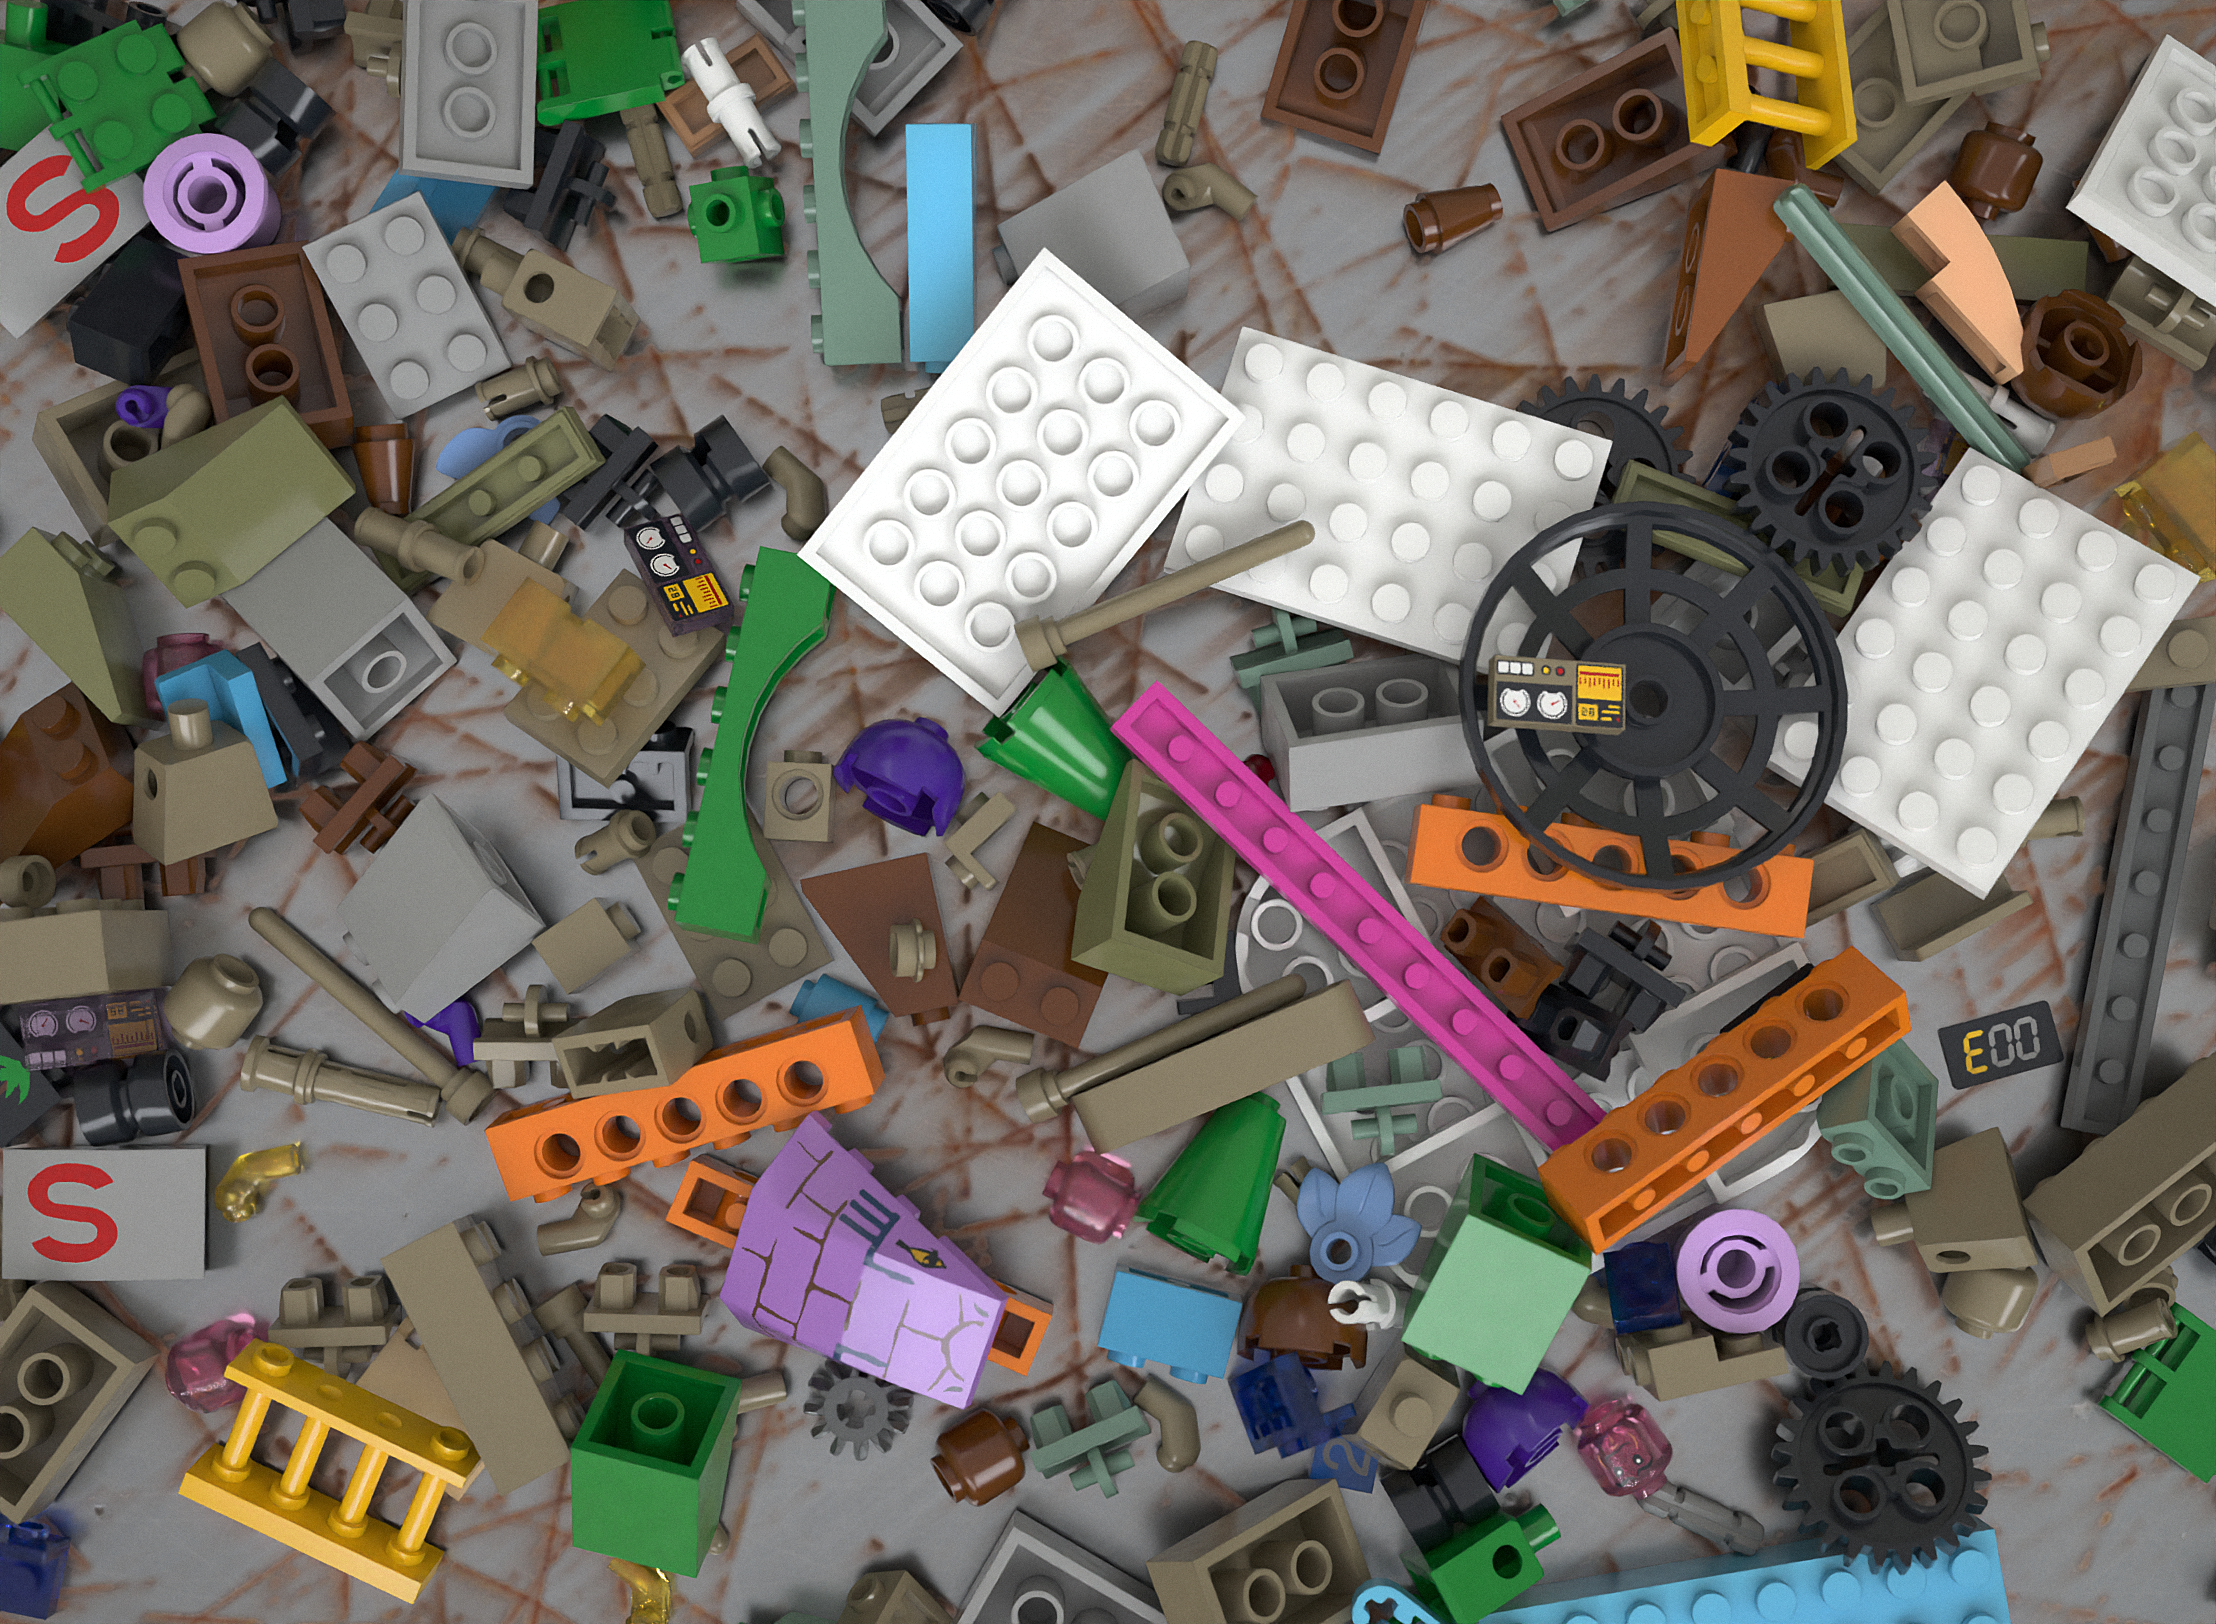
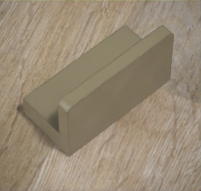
M1933 871L1870 904V907L1898 960L1921 962L2032 904L2033 900L2028 890L2012 891L2003 872L1986 898L1982 900L1937 871Z

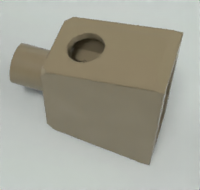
M532 248L526 252L522 262L500 251H496L488 259L482 271L481 285L503 296L501 306L519 324L610 373L640 319L617 289Z
M1841 290L1752 306L1777 385L1791 372L1804 384L1805 376L1813 367L1819 366L1826 383H1829L1840 367H1845L1850 386L1855 387L1867 374L1872 375V389L1885 387L1887 345ZM1818 418L1821 437L1833 435L1832 429L1826 421Z
M535 520L518 552L491 538L487 539L480 546L484 553V565L476 582L471 586H462L453 580L428 611L425 619L532 677L560 644L577 595L578 586L552 572L570 538Z
M188 698L168 705L167 713L171 734L140 743L134 751V843L167 866L277 828V816L253 744L249 738L223 721H210L209 707L205 700Z
M690 987L629 996L616 1001L552 1038L572 1098L577 1099L671 1086L713 1046V1038L705 1018L707 1010L703 998ZM614 1043L617 1050L624 1045L625 1047L620 1053L616 1054L610 1050L608 1045Z
M1999 1127L1987 1129L1935 1150L1933 1154L1931 1189L1906 1193V1201L1870 1209L1872 1225L1880 1247L1915 1240L1926 1266L1932 1272L1942 1273L2027 1267L2039 1264L2027 1216L2021 1205L2023 1200L2012 1157Z
M1399 1331L1346 1417V1424L1339 1433L1340 1437L1391 1470H1411L1417 1464L1461 1390L1456 1366L1443 1359L1432 1360L1419 1354L1410 1344L1401 1341L1402 1331Z

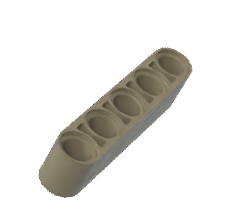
M1348 978L1306 994L1297 1000L1074 1094L1070 1098L1095 1154L1101 1155L1351 1054L1374 1042L1376 1037Z

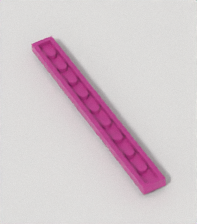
M1158 680L1111 726L1109 730L1550 1155L1557 1148L1573 1143L1600 1124L1607 1113L1295 812L1290 813L1288 806Z

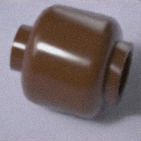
M1987 122L1984 130H1972L1965 135L1948 175L1947 183L1962 198L1963 203L1973 216L1995 222L1999 211L2016 213L2023 209L2043 164L2042 154L2033 147L2036 137L1994 122Z
M981 1408L941 1432L935 1442L937 1455L931 1458L930 1462L942 1486L956 1504L965 1499L972 1506L981 1507L1018 1484L1024 1478L1026 1467L1021 1454L1029 1450L1030 1445L1013 1417L1008 1416L1001 1421L993 1412Z

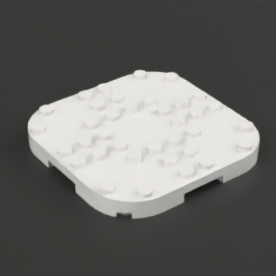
M1639 714L1640 716L1645 717V718H1653V717H1651V716H1649V715H1647V714H1646V715ZM1511 727L1484 741V745L1491 765L1510 798L1517 805L1530 807L1546 787L1535 775L1523 754L1515 729ZM1535 729L1544 752L1553 767L1560 773L1581 750L1580 746L1577 744L1572 732ZM1600 768L1579 791L1587 799L1608 810L1628 816H1636L1632 780L1615 776ZM1690 768L1660 780L1664 817L1696 809L1712 800L1718 794L1716 790ZM1483 782L1479 785L1458 787L1449 792L1432 791L1393 797L1382 802L1371 801L1315 831L1505 1016L1508 1008L1443 947L1445 944L1440 940V934L1458 909L1470 910L1480 895L1490 898L1528 934L1536 938L1563 966H1565L1567 959L1571 955V953L1563 948L1574 932L1580 934L1586 927H1590L1625 950V947L1607 936L1615 922L1619 920L1637 932L1648 919H1651L1404 883L1414 806L1419 804L1431 805L1432 794H1443L1471 799L1470 811L1496 814L1497 806ZM1567 807L1562 810V812L1573 813ZM1562 812L1555 818L1553 823H1560ZM1729 812L1710 824L1693 830L1731 836L1729 848L1742 849L1732 831L1736 828V825ZM1472 828L1465 834L1462 840V851L1469 862L1482 866L1491 859L1494 852V843L1486 831ZM1691 831L1667 837L1672 840L1690 842ZM1532 843L1530 844L1527 851V859L1531 868L1539 874L1546 875L1555 868L1557 862L1550 859ZM1604 846L1596 852L1593 858L1594 863L1622 871V860L1614 849ZM1671 856L1674 873L1686 872L1683 863L1676 857ZM1748 873L1723 882V887L1728 897L1733 901L1740 902L1748 895L1751 887ZM1259 874L1244 898L1234 933L1241 995L1293 973L1299 974L1305 979L1307 989L1304 995L1349 978L1376 1037V1040L1371 1044L1353 1052L1363 1054L1366 1086L1391 1085L1387 1051L1412 1046H1423L1430 1066L1431 1079H1440L1443 1099H1439L1438 1102L1390 1107L1391 1116L1415 1113L1418 1133L1394 1135L1395 1153L1384 1156L1380 1154L1377 1137L1353 1140L1351 1120L1375 1118L1374 1109L1322 1115L1320 1095L1322 1092H1327L1325 1083L1327 1064L1285 1080L1339 1183L1356 1169L1377 1162H1382L1388 1166L1395 1187L1393 1214L1406 1216L1422 1225L1420 1237L1412 1253L1399 1264L1389 1266L1405 1283L1414 1288L1474 1153L1539 1182L1541 1180L1537 1168L1547 1161L1550 1154ZM1651 919L1662 927L1655 945L1670 954L1672 959L1662 972L1644 960L1642 963L1687 992L1678 1008L1662 1012L1645 1033L1635 1035L1630 1032L1629 1035L1620 1041L1619 1052L1611 1059L1610 1074L1605 1083L1547 1053L1545 1054L1606 1113L1617 1107L1625 1106L1651 1088L1662 1074L1672 1069H1678L1702 1052L1708 1043L1719 1035L1721 1028L1803 965L1810 963L1799 942L1784 937ZM1560 976L1553 982H1551L1552 984L1563 988L1558 984ZM1606 977L1593 1000L1589 1002L1612 1012L1625 989ZM1722 1093V1094H1718V1095H1716V1096H1722V1095H1725V1094H1728V1093ZM1822 1095L1597 1256L1592 1252V1271L1590 1274L1605 1267L1604 1261L1714 1202L1719 1205L1727 1202L1793 1165L1807 1153L1822 1135L1816 1119V1110L1819 1103L1822 1102ZM1676 1130L1666 1131L1662 1134L1672 1133ZM1624 1167L1614 1168L1608 1172L1619 1171Z

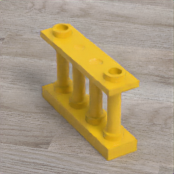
M1676 0L1690 142L1712 147L1741 123L1748 120L1802 133L1806 168L1817 170L1858 140L1841 0ZM1740 7L1789 19L1792 47L1745 36L1742 30ZM1746 64L1795 75L1799 104L1752 94L1748 85Z
M255 1337L227 1365L224 1377L248 1387L225 1447L215 1442L186 1472L178 1493L413 1605L436 1573L445 1551L426 1543L424 1539L447 1484L450 1483L462 1489L482 1462L473 1441L460 1429L439 1425L349 1381L325 1373V1370L294 1356L288 1348L282 1345L266 1343ZM272 1399L307 1415L283 1475L253 1461L249 1457ZM330 1427L366 1443L342 1502L322 1494L308 1485ZM389 1455L424 1471L400 1530L366 1513Z

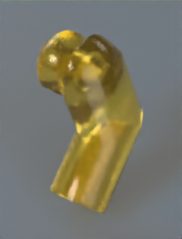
M293 1143L246 1153L236 1158L214 1191L215 1207L222 1211V1215L227 1221L241 1223L254 1215L257 1200L254 1196L264 1182L301 1173V1158L297 1146Z
M614 1558L607 1568L632 1589L631 1616L626 1619L625 1624H669L671 1620L672 1585L668 1576L660 1569Z

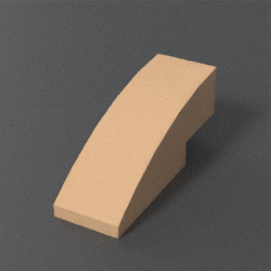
M1944 180L1896 223L1890 231L1932 276L1914 294L1995 383L2003 385L2024 371L2020 346L2023 336L2021 320L2010 284L1992 245L1971 211L1946 180Z

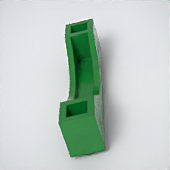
M760 546L756 565L746 564L743 570L739 589V601L746 602L747 605L742 626L733 624L730 628L725 650V662L733 663L728 687L720 685L717 687L711 710V723L719 725L714 749L704 747L698 765L697 785L705 786L699 811L689 810L683 831L682 847L690 849L685 873L676 872L674 874L669 891L668 910L676 912L674 921L682 930L756 945L759 942L772 882L757 854L748 823L745 781L749 749L760 716L778 684L804 655L826 639L837 587L797 555L798 553Z

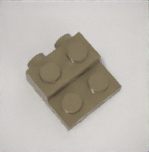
M1887 0L1908 108L1974 91L1976 96L2040 80L2042 78L2039 63L2052 59L2045 22L2041 21L2031 24L2027 0Z
M1672 1310L1655 1312L1639 1318L1640 1327L1623 1330L1624 1336L1617 1337L1615 1340L1619 1362L1624 1375H1633L1637 1387L1642 1386L1659 1402L1789 1373L1784 1347L1761 1332L1757 1331L1747 1334L1730 1333L1714 1327H1710L1706 1331L1687 1317L1678 1318L1677 1311Z

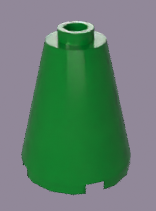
M1059 655L1056 656L1058 663L1044 668L1048 674L1038 684L1030 681L1000 718L995 714L991 717L981 731L988 738L976 741L974 748L984 758L1106 822L1126 763L1132 759H1139L1109 730L1114 723L1069 660Z
M1258 1091L1218 1107L1138 1204L1132 1219L1135 1222H1149L1146 1230L1152 1235L1207 1264L1210 1258H1214L1215 1254L1229 1259V1262L1224 1271L1247 1276L1255 1263L1287 1123L1285 1118L1277 1113L1281 1104L1267 1094Z

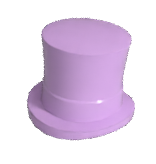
M213 133L194 134L181 138L157 155L147 171L143 184V203L150 221L162 236L176 247L189 253L210 255L269 246L279 230L281 207L277 194L268 183L262 164L253 152L233 138Z
M1728 1209L1697 1221L1680 1235L1674 1246L1671 1258L1674 1282L1688 1308L1700 1320L1724 1332L1747 1334L1766 1330L1786 1314L1798 1292L1800 1271L1795 1246L1788 1234L1777 1222L1753 1210Z

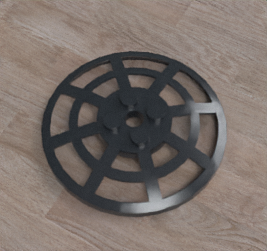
M1652 501L1607 504L1573 514L1541 531L1505 563L1485 589L1469 621L1460 656L1458 701L1463 735L1476 772L1495 805L1525 839L1553 861L1587 879L1624 890L1654 893L1699 890L1737 878L1776 856L1804 830L1823 804L1839 769L1847 735L1848 691L1842 656L1829 621L1809 587L1775 551L1769 552L1767 550L1768 546L1752 533L1720 516L1685 505ZM1625 529L1624 568L1612 569L1589 576L1566 588L1557 597H1555L1531 567L1544 555L1574 539L1605 530ZM1653 529L1672 531L1704 541L1737 559L1750 572L1722 598L1712 589L1689 577L1666 570L1651 569ZM1511 587L1517 591L1537 616L1522 640L1516 655L1517 657L1536 658L1545 638L1551 632L1576 661L1626 665L1625 731L1619 735L1572 732L1581 750L1560 773L1553 767L1544 752L1535 729L1514 728L1524 756L1537 778L1546 787L1524 813L1510 798L1491 765L1480 734L1477 712H1488V685L1476 684L1477 662L1484 634L1499 602ZM1769 589L1785 606L1802 635L1813 665L1816 686L1776 688L1775 676L1766 651L1752 627L1743 618L1745 613ZM1623 590L1624 625L1606 632L1596 640L1569 613L1574 607L1592 597ZM1650 591H1658L1678 597L1701 609L1707 616L1688 635L1666 625L1651 623ZM1726 633L1733 640L1746 663L1752 680L1753 690L1723 689L1717 668L1707 653ZM1633 686L1648 687L1657 695L1659 712L1655 718H1645L1634 711L1630 703V692ZM1818 713V737L1811 766L1797 797L1789 808L1785 810L1756 789L1754 785L1762 776L1772 754L1778 729V715ZM1755 716V729L1751 746L1741 768L1736 773L1710 751V748L1719 735L1724 717ZM1600 768L1615 776L1632 780L1636 816H1628L1608 810L1587 799L1579 791ZM1690 768L1718 792L1712 800L1696 809L1664 817L1660 784L1662 779L1669 778ZM1567 807L1579 817L1600 828L1624 835L1639 836L1646 874L1624 872L1591 862L1559 845L1544 831L1562 810ZM1734 807H1737L1768 831L1753 845L1723 862L1691 872L1674 873L1667 836L1680 835L1702 828L1724 816Z

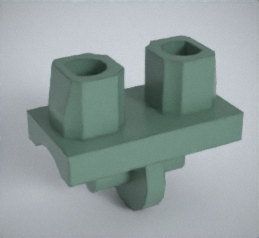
M1270 606L1274 624L1251 630L1254 644L1259 649L1230 657L1234 675L1242 689L1246 688L1259 715H1261L1260 676L1346 664V660L1354 658L1350 640L1348 637L1344 638L1341 628L1334 627L1312 633L1317 631V624L1314 619L1305 616L1290 619L1288 611Z
M1423 1046L1403 1047L1387 1051L1391 1085L1366 1086L1362 1053H1351L1327 1063L1325 1079L1327 1092H1322L1320 1095L1322 1115L1374 1109L1375 1118L1351 1120L1353 1140L1377 1137L1381 1156L1393 1155L1395 1153L1394 1135L1418 1133L1415 1113L1391 1116L1390 1107L1433 1103L1443 1099L1440 1079H1431L1430 1066Z
M1115 1380L1104 1383L1085 1393L1096 1423L1074 1433L1062 1405L1050 1407L1030 1417L1033 1439L1037 1450L1030 1452V1456L1038 1473L1042 1472L1045 1479L1054 1477L1089 1461L1090 1465L1069 1474L1075 1491L1077 1492L1095 1483H1099L1107 1499L1119 1494L1114 1475L1134 1467V1460L1128 1448L1108 1457L1105 1454L1152 1432L1145 1415L1137 1405L1132 1406L1130 1400Z

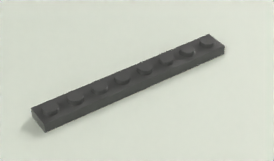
M2216 683L2143 691L2060 1127L2107 1136L2128 1120L2139 1106L2216 701Z

